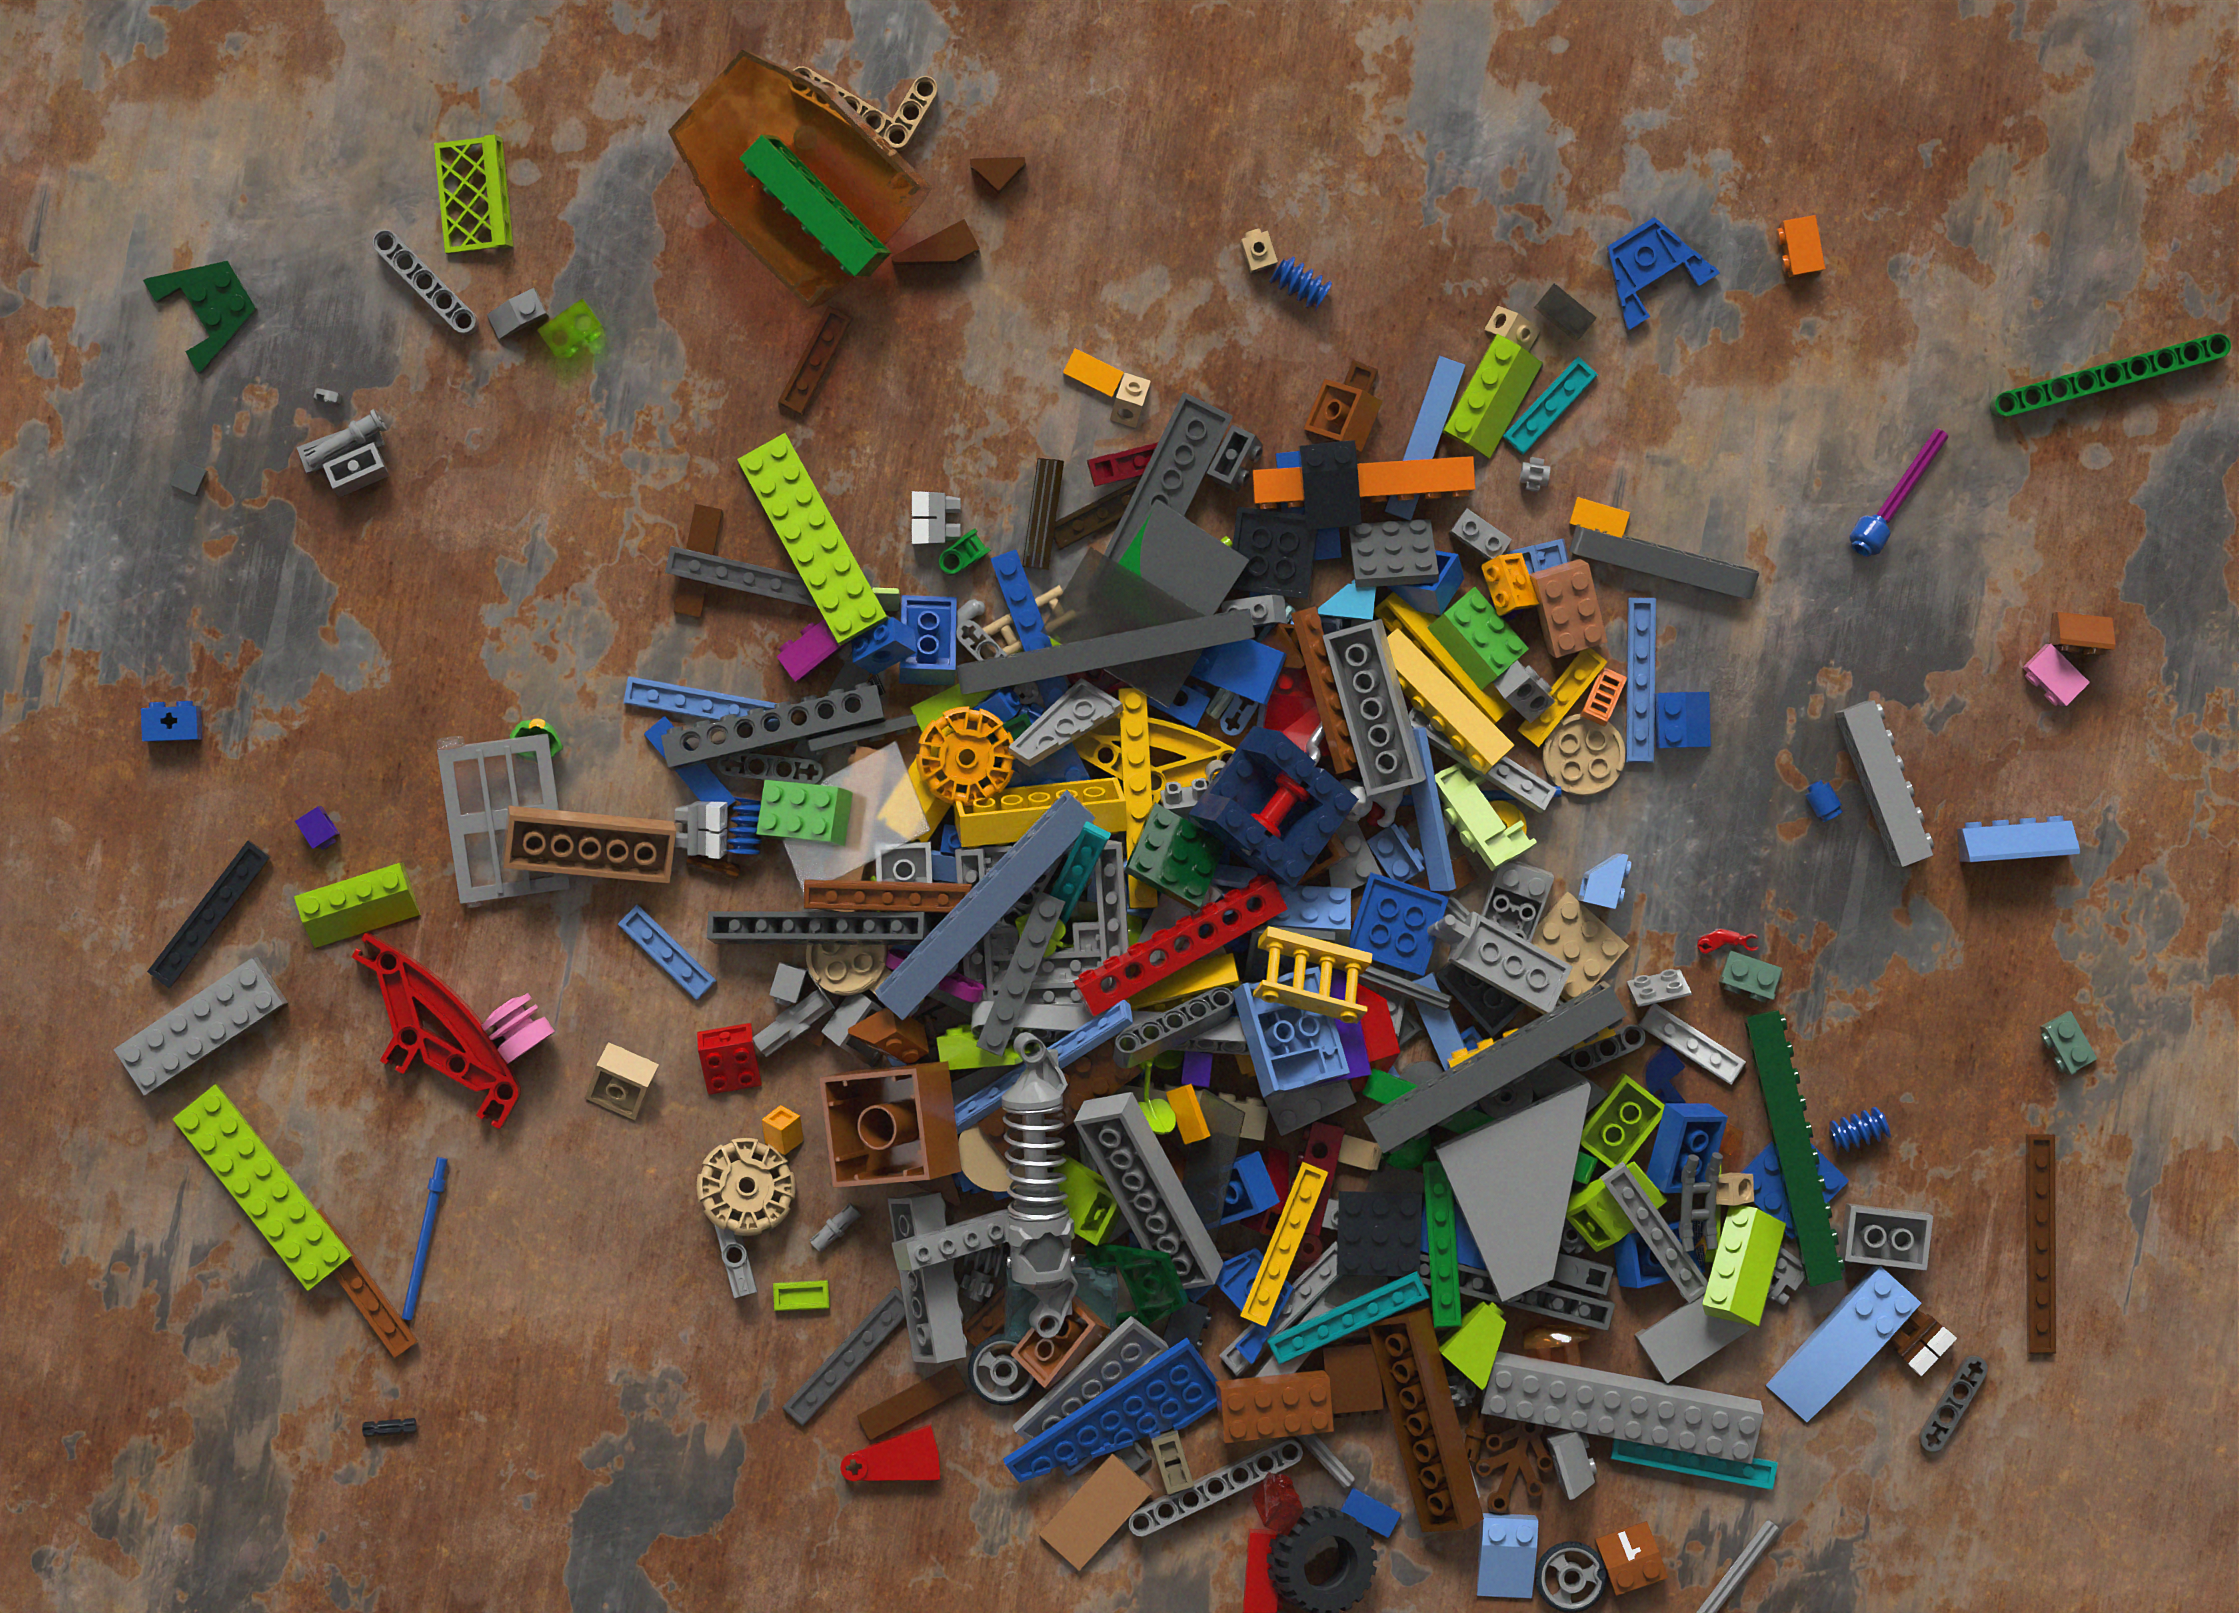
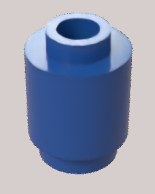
M1819 780L1807 787L1809 792L1805 796L1818 818L1821 817L1823 822H1827L1843 812L1840 807L1842 804L1829 782L1823 783L1822 780Z

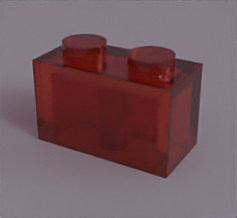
M1268 1472L1252 1496L1264 1527L1288 1536L1304 1511L1299 1499L1300 1497L1293 1486V1481L1283 1474L1278 1476Z

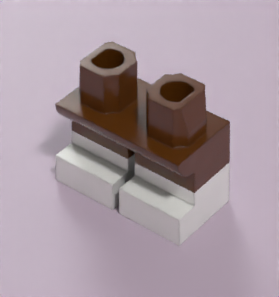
M1916 1309L1907 1319L1914 1326L1912 1331L1907 1335L1899 1328L1889 1340L1895 1346L1894 1350L1917 1374L1922 1376L1938 1358L1920 1342V1339L1933 1352L1941 1356L1957 1338L1929 1314L1925 1315Z

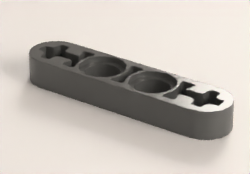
M753 753L733 756V761L742 763L743 757H747L744 764L745 774H741L743 769L741 767H732L731 771L728 772V767L724 766L723 763L728 761L729 757L717 761L719 771L731 777L816 785L823 780L825 775L822 764L809 759ZM755 759H761L765 764L764 771L758 775L753 774L750 770V764ZM782 762H788L792 767V772L788 777L783 778L777 773V767ZM797 763H801L800 769H810L811 765H814V769L819 771L818 776H813V780H809L808 775L799 774V780L795 779L798 772Z
M1970 1355L1962 1361L1921 1429L1919 1442L1926 1450L1935 1452L1945 1445L1988 1372V1366L1981 1357ZM1979 1361L1978 1367L1981 1369L1980 1372H1973L1969 1378L1975 1381L1973 1385L1960 1378L1962 1374L1968 1377L1971 1372L1968 1365ZM1958 1384H1964L1967 1387V1395L1962 1399H1957L1953 1395V1389ZM1943 1408H1951L1953 1411L1952 1420L1946 1423L1941 1422L1939 1412ZM1934 1421L1941 1427L1946 1428L1945 1432L1939 1429L1936 1433V1438L1939 1439L1936 1444L1932 1442L1930 1445H1927L1929 1440L1925 1438L1928 1433L1934 1434L1937 1429L1932 1425Z

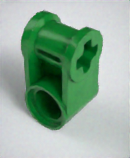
M976 528L969 531L941 554L939 568L944 574L954 576L991 551L990 547H985L977 536L978 531ZM970 541L972 542V544L974 545V547L977 549V551H976V550L973 548V546L970 544ZM946 556H956L959 560V566L954 570L947 569L943 564Z

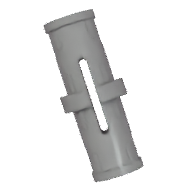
M849 1202L833 1219L829 1218L826 1221L827 1224L809 1241L822 1253L838 1236L841 1238L845 1234L844 1231L848 1226L861 1216L860 1212Z

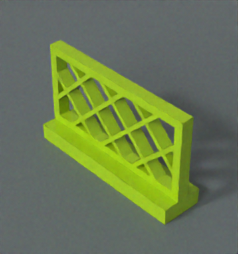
M493 134L485 135L481 138L434 143L445 253L514 247L503 138ZM482 144L483 155L476 163L466 154L473 145ZM465 146V148L462 151L458 148ZM453 148L459 153V156L451 166L443 161L442 149ZM463 158L474 165L465 178L455 171V168ZM478 170L486 177V183L480 190L469 182ZM451 173L462 181L454 193L446 189L445 183ZM466 185L477 193L468 206L457 198ZM481 197L488 202L489 207L483 218L472 210ZM454 201L465 208L456 221L449 216L448 208ZM469 212L479 220V223L471 233L460 225ZM483 225L491 230L492 242L482 243L475 238V235ZM459 228L468 237L461 246L452 247L451 235ZM471 240L477 243L468 245L471 242Z

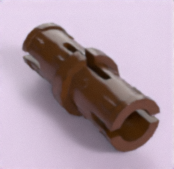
M1480 1404L1473 1405L1469 1427L1465 1428L1464 1432L1467 1434L1464 1443L1467 1457L1471 1449L1469 1461L1477 1462L1482 1439H1485L1487 1434L1484 1430L1489 1414L1481 1413V1416H1479L1481 1411Z

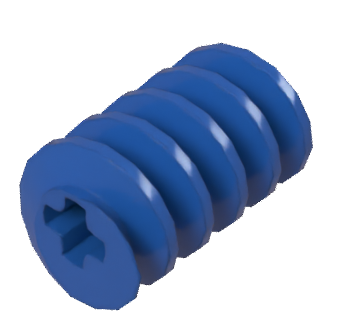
M1294 256L1287 261L1283 259L1269 282L1272 284L1279 279L1278 288L1280 290L1288 285L1287 294L1289 296L1297 291L1296 300L1298 302L1307 298L1306 307L1309 308L1316 304L1317 309L1330 290L1332 282L1328 281L1321 285L1323 276L1319 275L1312 279L1314 271L1312 268L1304 273L1303 262L1295 267Z
M735 797L734 799L739 801L741 805L733 807L732 810L739 813V816L732 817L731 821L738 826L729 828V832L736 837L727 839V843L734 846V849L725 851L751 856L760 854L761 851L755 848L754 845L762 843V839L755 836L761 801Z
M1877 1107L1871 1108V1116L1866 1110H1862L1860 1119L1854 1113L1850 1115V1123L1845 1117L1840 1118L1839 1125L1834 1120L1829 1123L1830 1137L1838 1155L1840 1146L1846 1152H1850V1143H1853L1859 1149L1861 1139L1867 1145H1870V1136H1874L1880 1142L1882 1132L1888 1138H1891L1887 1120L1883 1112H1880Z

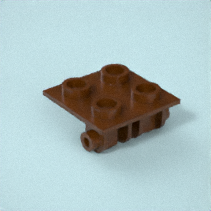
M945 1006L915 1019L925 1027L929 1049L928 1056L931 1063L940 1062L937 1037L945 1035L947 1029L957 1028L959 1024L972 1022L971 1016L950 1006Z

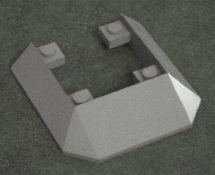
M1108 840L1094 868L1096 873L1099 922L1073 923L1074 947L1056 948L1052 955L1042 958L1024 1004L1085 1007L1073 982L1079 979L1078 976L1082 972L1089 969L1095 970L1103 966V962L1112 956L1119 957L1128 952L1129 942L1122 842ZM1013 844L1004 846L982 845L979 848L965 847L956 849L957 883L972 884L973 888L1013 847ZM1072 847L1071 850L1068 852V857H1069V855H1070V853H1071L1073 847ZM1016 925L996 926L989 935H984L977 942L976 949L970 955L963 957L964 976L983 984L985 987L981 1001H995L1020 940ZM1130 965L1126 969V976L1131 975ZM1112 978L1104 979L1101 983V989L1110 987Z

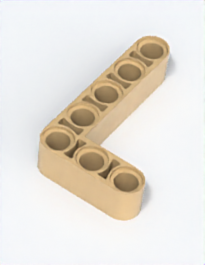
M797 67L790 74V84L797 94L893 151H902L908 147L938 96V87L935 80L929 76H921L915 80L894 117L891 118L807 67ZM801 74L810 77V82L805 87H798L795 84L796 78ZM930 84L933 87L932 94L927 97L921 96L918 93L920 85ZM831 89L834 92V96L830 101L824 102L819 99L821 90ZM847 103H854L858 107L857 112L852 116L845 115L842 112L843 106ZM914 107L919 111V115L915 120H907L904 117V111L907 108ZM870 117H878L881 120V125L878 129L871 130L866 127V122ZM892 132H903L905 134L904 141L900 144L892 143L890 141Z

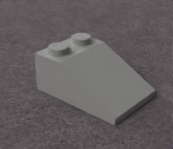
M1565 1429L1545 1435L1560 1487L1568 1499L1571 1500L1595 1483L1593 1475L1598 1473L1593 1458L1588 1459L1585 1449L1590 1446L1586 1433Z

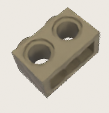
M1173 1430L1152 1438L1151 1442L1167 1494L1194 1487L1178 1431Z

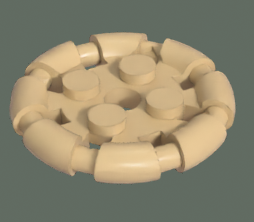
M753 1138L733 1139L727 1145L722 1146L720 1144L714 1148L702 1163L704 1166L703 1170L697 1176L696 1189L699 1202L702 1201L705 1207V1215L720 1229H729L734 1231L735 1235L740 1236L762 1234V1230L769 1227L773 1229L780 1224L791 1210L789 1205L791 1200L795 1199L796 1193L794 1173L790 1172L785 1156L769 1143L765 1145L759 1143L758 1139ZM753 1152L763 1156L761 1162L752 1159ZM735 1153L739 1160L731 1163L728 1156ZM777 1169L780 1177L773 1179L769 1171ZM714 1170L722 1172L719 1180L712 1178ZM748 1179L752 1181L754 1190L751 1193L742 1192L739 1188L741 1180ZM774 1192L781 1196L779 1203L771 1200ZM719 1193L722 1202L715 1205L712 1196ZM763 1210L765 1217L757 1220L755 1214ZM731 1211L742 1214L739 1221L729 1218Z

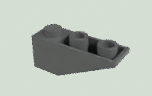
M1558 1252L1552 1280L1607 1295L1613 1268L1610 1265Z

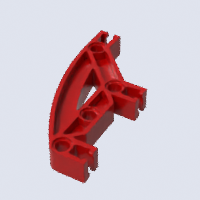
M365 933L361 940L366 944L370 942L381 950L376 961L362 955L363 951L358 948L355 949L351 957L376 971L394 1035L380 1061L386 1065H392L394 1060L390 1057L399 1045L401 1048L408 1050V1055L403 1065H397L395 1070L406 1074L421 1050L424 1063L477 1092L489 1088L490 1091L476 1116L480 1119H488L490 1114L486 1113V1111L495 1100L499 1104L504 1105V1110L499 1120H493L491 1125L498 1129L503 1128L520 1098L521 1086L510 1063L507 1064L497 1050L499 1048L495 1039L490 1040V1031L483 1030L481 1027L483 1022L472 1008L431 970L373 934ZM387 954H391L396 958L397 964L394 969H387L383 964L384 957ZM417 999L449 1029L464 1050L424 1027ZM411 1029L416 1032L417 1041L415 1044L411 1045L405 1042L404 1033L406 1030ZM454 1057H460L464 1060L465 1068L462 1072L453 1069L452 1060ZM503 1084L510 1085L513 1089V1096L510 1099H505L500 1095L499 1089Z

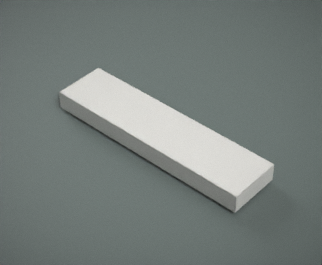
M1656 1003L1651 1004L1638 1024L1731 1085L1746 1061Z

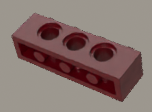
M1317 1120L1304 1127L1302 1140L1306 1141L1304 1152H1298L1295 1167L1300 1168L1302 1162L1329 1172L1305 1230V1233L1319 1236L1345 1128ZM1316 1143H1324L1326 1145L1327 1151L1324 1156L1315 1157L1312 1155V1147ZM1292 1178L1289 1194L1292 1190L1296 1178Z

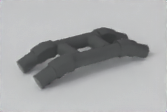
M1714 1152L1711 1156L1710 1163L1707 1165L1705 1172L1706 1182L1695 1183L1696 1168L1699 1161L1698 1156L1689 1155L1681 1175V1221L1679 1222L1680 1239H1682L1683 1252L1694 1251L1692 1238L1694 1237L1693 1223L1691 1221L1703 1220V1234L1706 1238L1707 1250L1718 1249L1715 1214L1717 1181H1719L1720 1165L1723 1158L1720 1153ZM1706 1193L1705 1209L1692 1210L1693 1194Z

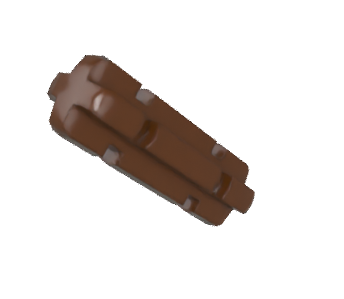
M698 854L688 855L686 865L696 869L700 867L703 871L720 876L724 874L727 878L737 879L741 869L737 864H726V861L709 858V856L701 857Z

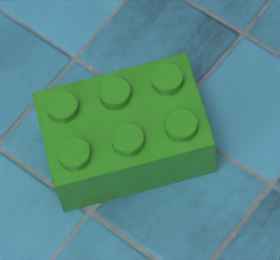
M1476 587L1472 588L1427 627L1480 690L1495 680L1529 649L1504 619L1498 616L1496 610Z
M765 780L756 834L775 840L845 847L853 792L835 786Z

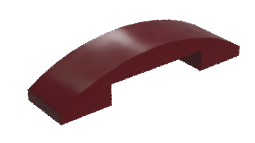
M1159 442L1087 460L1094 487L1143 475Z

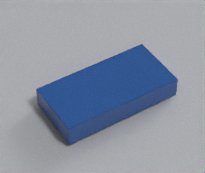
M1354 1487L1351 1488L1340 1509L1341 1512L1351 1515L1358 1522L1389 1538L1401 1516V1512Z

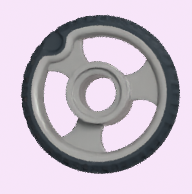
M1009 1334L994 1335L979 1343L972 1352L968 1363V1377L972 1388L983 1400L999 1406L1013 1405L1025 1399L1035 1388L1037 1380L1029 1373L1025 1385L1016 1393H1012L1009 1390V1385L1016 1380L1018 1369L1024 1367L1015 1358L1007 1354H1000L994 1357L989 1349L1000 1344L1016 1347L1022 1340L1021 1338ZM1008 1364L1011 1367V1372L1007 1376L998 1375L996 1373L998 1365ZM978 1366H987L990 1369L991 1378L997 1384L996 1389L992 1393L981 1384L977 1373Z
M1576 1541L1558 1543L1549 1548L1539 1560L1535 1575L1537 1589L1543 1600L1552 1608L1565 1613H1578L1595 1605L1602 1597L1607 1583V1572L1602 1558L1590 1546ZM1575 1551L1582 1553L1590 1558L1593 1564L1589 1568L1582 1569L1576 1562H1566L1565 1552ZM1548 1565L1557 1568L1556 1578L1561 1586L1559 1591L1553 1595L1549 1592L1545 1581ZM1567 1572H1578V1579L1574 1583H1566L1564 1576ZM1586 1581L1596 1584L1594 1590L1587 1598L1579 1602H1571V1593L1581 1591Z

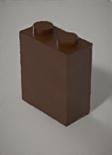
M1372 1341L1323 1345V1368L1330 1377L1332 1414H1334V1418L1350 1417V1412L1361 1411V1415L1378 1414V1410L1384 1409L1381 1375Z

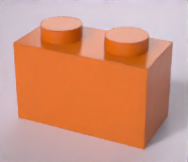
M1816 215L1782 221L1779 224L1780 228L1776 229L1778 244H1783L1785 255L1781 256L1783 271H1788L1789 278L1819 273L1825 270Z

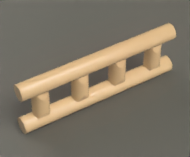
M1060 585L1035 599L1038 609L1048 604L1056 619L1045 624L1048 635L1078 619L1073 609L1065 613L1058 598L1065 594ZM1011 613L982 628L989 636L999 631L1001 632L1008 646L1003 648L1007 655L1016 654L1024 649L1021 640H1017L1010 627L1014 623ZM974 633L968 636L975 642L970 647L978 646L979 643L986 640L984 635H981L979 639ZM989 644L983 645L980 649L984 660L994 658L996 655Z

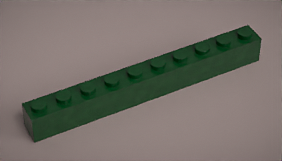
M1771 1010L1743 1017L1806 1285L1813 1287L1842 1280L1841 1273L1845 1272V1266L1842 1256H1837L1835 1246L1839 1245L1836 1230L1830 1227L1829 1219L1832 1218V1211L1829 1202H1824L1822 1192L1826 1191L1823 1176H1818L1816 1165L1820 1164L1816 1148L1812 1149L1809 1139L1813 1138V1131L1810 1122H1805L1803 1111H1807V1106L1803 1094L1799 1095L1797 1084H1800V1076L1797 1068L1792 1067L1790 1059L1794 1057V1051L1791 1042H1786L1784 1031L1788 1030L1785 1015H1780L1779 1010Z

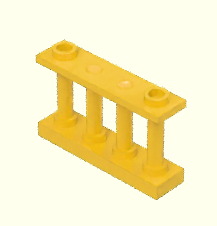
M1270 926L1266 928L1259 937L1258 948L1269 952L1267 979L1262 980L1253 991V997L1260 998L1268 1003L1276 1002L1337 1018L1344 1023L1357 1024L1367 1012L1366 1006L1356 1004L1358 975H1362L1370 966L1372 953ZM1280 954L1295 959L1293 987L1277 983ZM1306 961L1321 966L1319 994L1304 990ZM1332 968L1343 970L1347 973L1345 1001L1330 997Z

